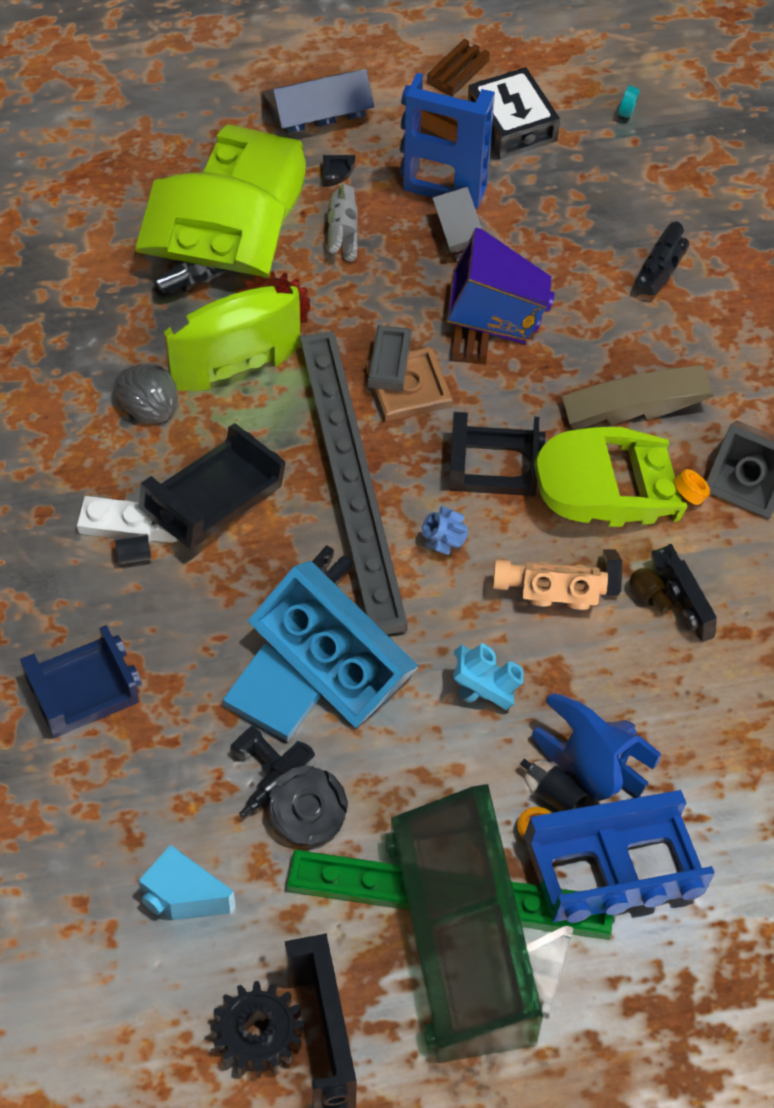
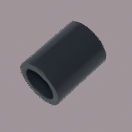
M148 534L115 539L119 565L152 559Z

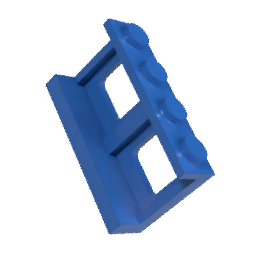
M416 73L411 86H405L401 99V104L406 106L401 120V129L405 130L400 145V152L404 153V157L399 170V175L404 176L403 190L433 198L468 187L474 207L478 209L488 186L495 92L481 89L475 103L423 90V74ZM422 110L456 119L458 122L457 141L454 142L422 134ZM420 158L452 166L455 169L454 188L416 179Z
M682 790L530 817L524 840L553 923L564 920L575 923L588 918L590 915L605 912L608 915H616L630 907L640 905L649 908L656 907L667 900L681 897L684 900H692L706 892L715 872L712 866L702 868L681 816L687 804ZM660 841L669 843L681 872L639 880L628 848ZM580 856H593L597 861L606 886L563 895L552 863Z

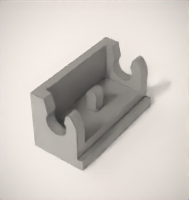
M468 187L433 197L450 253L465 249L476 227L482 229ZM462 253L455 255L456 262H458Z

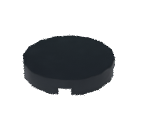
M304 765L290 769L275 782L269 793L267 810L271 824L282 838L294 845L311 847L325 843L340 831L347 813L348 801L344 787L333 774L326 770L314 768L315 766Z

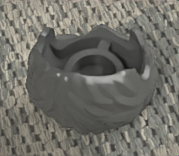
M152 364L131 366L123 370L114 382L115 397L124 411L131 414L137 422L146 424L162 423L168 421L174 414L178 402V390L172 376L162 366Z

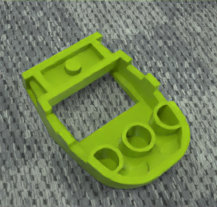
M624 427L577 429L552 437L540 449L534 460L535 474L543 500L555 513L569 520L589 523L592 518L605 520L608 523V527H623L625 522L640 521V525L654 524L659 516L672 515L673 522L680 521L687 509V503L682 502L680 493L674 484L675 475L667 450L670 444L668 439ZM606 443L619 445L620 450L628 451L640 497L620 496Z

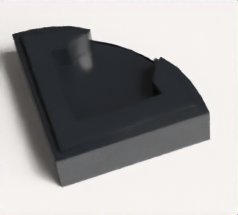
M323 155V187L335 186L347 180L355 169V155Z
M603 549V572H608L606 595H620L622 588V559L616 549Z

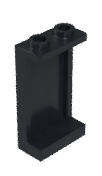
M233 423L228 427L227 438L223 443L163 483L158 482L152 476L141 482L138 509L191 550L282 486L285 461L276 452L271 451L255 439L251 433L246 432L236 423Z
M327 933L285 941L289 987L315 985L333 1076L311 1082L313 1108H356L357 1080Z

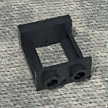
M454 412L449 491L535 496L537 478L534 460L546 442V431H539L540 417L534 416L533 430L467 426L468 412ZM466 448L521 452L529 459L530 469L525 474L516 477L465 474Z

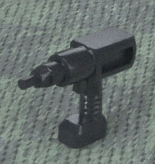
M253 725L239 736L230 746L231 754L238 759H246L255 751L265 762L262 770L267 774L257 784V790L247 800L246 807L239 812L240 817L245 818L251 811L255 812L267 803L269 793L275 782L290 769L304 765L315 766L316 755L313 749L308 744L297 741L280 756Z

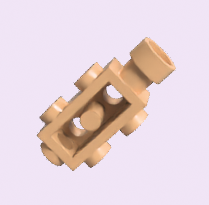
M496 559L493 589L523 588V599L530 600L532 605L551 606L552 602L567 603L569 608L585 610L589 609V605H598L599 594L606 595L608 572H600V568L586 567L584 565L549 564L547 562H525V565L511 564V560ZM540 577H547V579H544V580H541V579H539V578H540Z

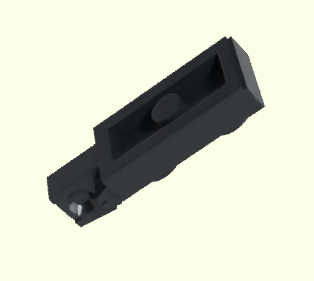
M672 544L651 551V560L656 574L666 577L667 588L674 602L680 601L682 604L684 620L689 630H696L702 642L714 638L717 616L685 560L679 558Z

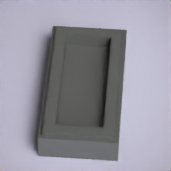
M377 325L368 387L403 391L412 329Z

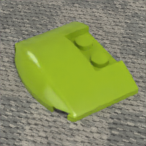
M227 124L217 134V143L203 173L235 177L268 191L279 202L282 201L286 205L284 221L296 205L303 189L306 159L300 140Z
M194 172L156 179L153 182L135 252L269 278L286 205L282 201L279 202L273 195L259 186L226 175Z
M274 286L232 294L188 314L186 317L189 323L175 335L171 327L164 331L168 372L176 383L177 390L208 391L211 390L210 382L229 378L233 374L250 368H258L267 362L272 361L276 368L299 348L301 336L299 290L297 287L290 286V294L277 293Z

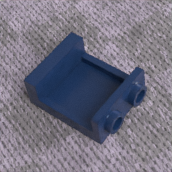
M107 625L99 628L101 637L98 640L40 664L34 653L20 659L26 682L53 739L139 703L137 687L142 686L140 676L134 665L127 667L123 657L127 656L124 644L119 635L112 637Z

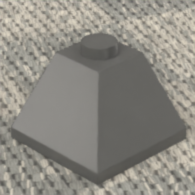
M738 420L731 423L706 481L710 488V494L770 519L774 511V436Z

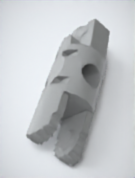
M343 183L339 189L333 192L332 197L329 199L328 252L332 254L337 253L342 244L344 260L352 262L357 258L358 207L356 206L354 188Z

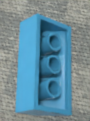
M312 561L294 566L248 619V622L355 728L359 727L384 704L419 667Z

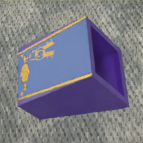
M476 227L453 270L447 322L525 345L531 333H537L544 311L549 312L552 307L554 292L550 291L551 276L483 229Z

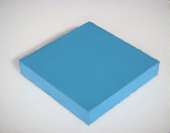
M265 643L223 698L222 702L223 707L288 743L322 694L275 648Z

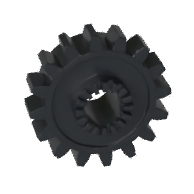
M254 981L253 990L250 992H246L242 985H238V997L234 999L225 994L223 996V1004L226 1009L215 1008L213 1011L214 1020L218 1022L210 1025L211 1036L218 1038L213 1042L216 1054L225 1052L223 1056L224 1065L229 1067L232 1064H236L238 1066V1073L241 1076L247 1070L253 1071L256 1078H261L263 1071L270 1070L275 1075L278 1073V1065L282 1062L289 1065L293 1062L291 1050H301L302 1039L297 1036L304 1033V1022L297 1020L301 1017V1008L299 1005L290 1006L292 1001L289 992L278 997L276 984L272 983L267 991H261L259 981ZM257 1024L264 1025L268 1029L264 1031V1034L260 1033L258 1036L257 1034L252 1035V1033H248V1029Z

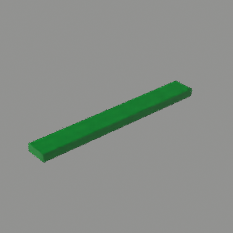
M295 849L293 852L287 892L606 940L611 938L613 915H608L606 912L590 915L588 918L575 923L568 922L567 920L553 923L541 886ZM561 889L563 895H564V894H569V893H574V892H579V891Z

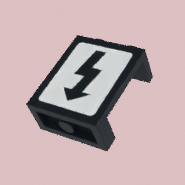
M527 67L481 80L468 86V101L475 103L481 89L495 92L492 128L496 133L494 151L500 160L558 141L560 117Z

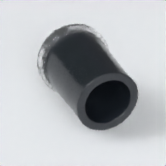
M526 759L521 761L520 765L527 770L525 782L532 795L540 797L560 812L584 806L589 797L588 793L565 774L556 762L537 760L531 764Z

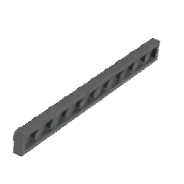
M330 331L300 336L301 351L364 613L386 634L407 631L408 623L335 333Z

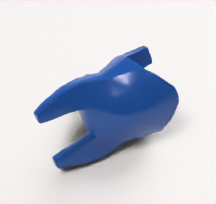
M550 694L546 699V703L566 720L573 732L568 742H564L540 727L534 729L532 737L546 756L561 770L576 777L583 789L594 801H601L616 795L622 789V786L637 797H640L648 787L649 782L630 766L626 765L629 756H632L649 768L654 769L660 761L661 753L641 736L637 735L635 724L627 720L605 722L592 709L581 702L562 694Z

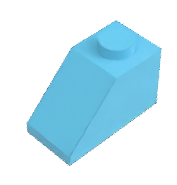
M172 845L164 851L138 880L142 903L154 914L160 915L162 912L172 920L230 914L236 908L233 890Z

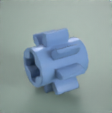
M443 506L440 507L439 513L432 512L428 514L422 525V534L428 539L425 545L446 555H449L451 548H460L468 535L467 526L462 523L465 516Z

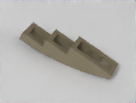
M700 365L632 375L597 384L564 395L562 398L570 426L573 430H577L606 419L610 426L642 414L649 421L712 398L714 394L705 367Z

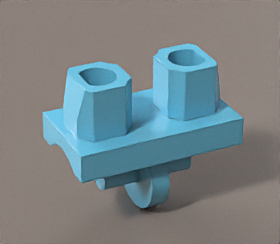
M483 643L472 650L464 645H460L454 650V656L457 657V666L453 673V679H455L457 684L461 685L459 691L461 699L471 703L478 697H481L484 700L492 701L505 710L514 705V691L523 683V669L521 666L511 661L500 668L496 665V654L493 649Z

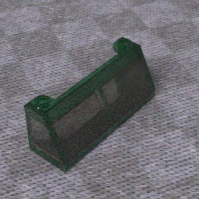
M489 785L472 786L391 817V832L384 834L388 858L395 857L397 864L400 865L427 995L430 1024L423 1025L427 1049H435L437 1062L444 1063L537 1046L543 1013Z

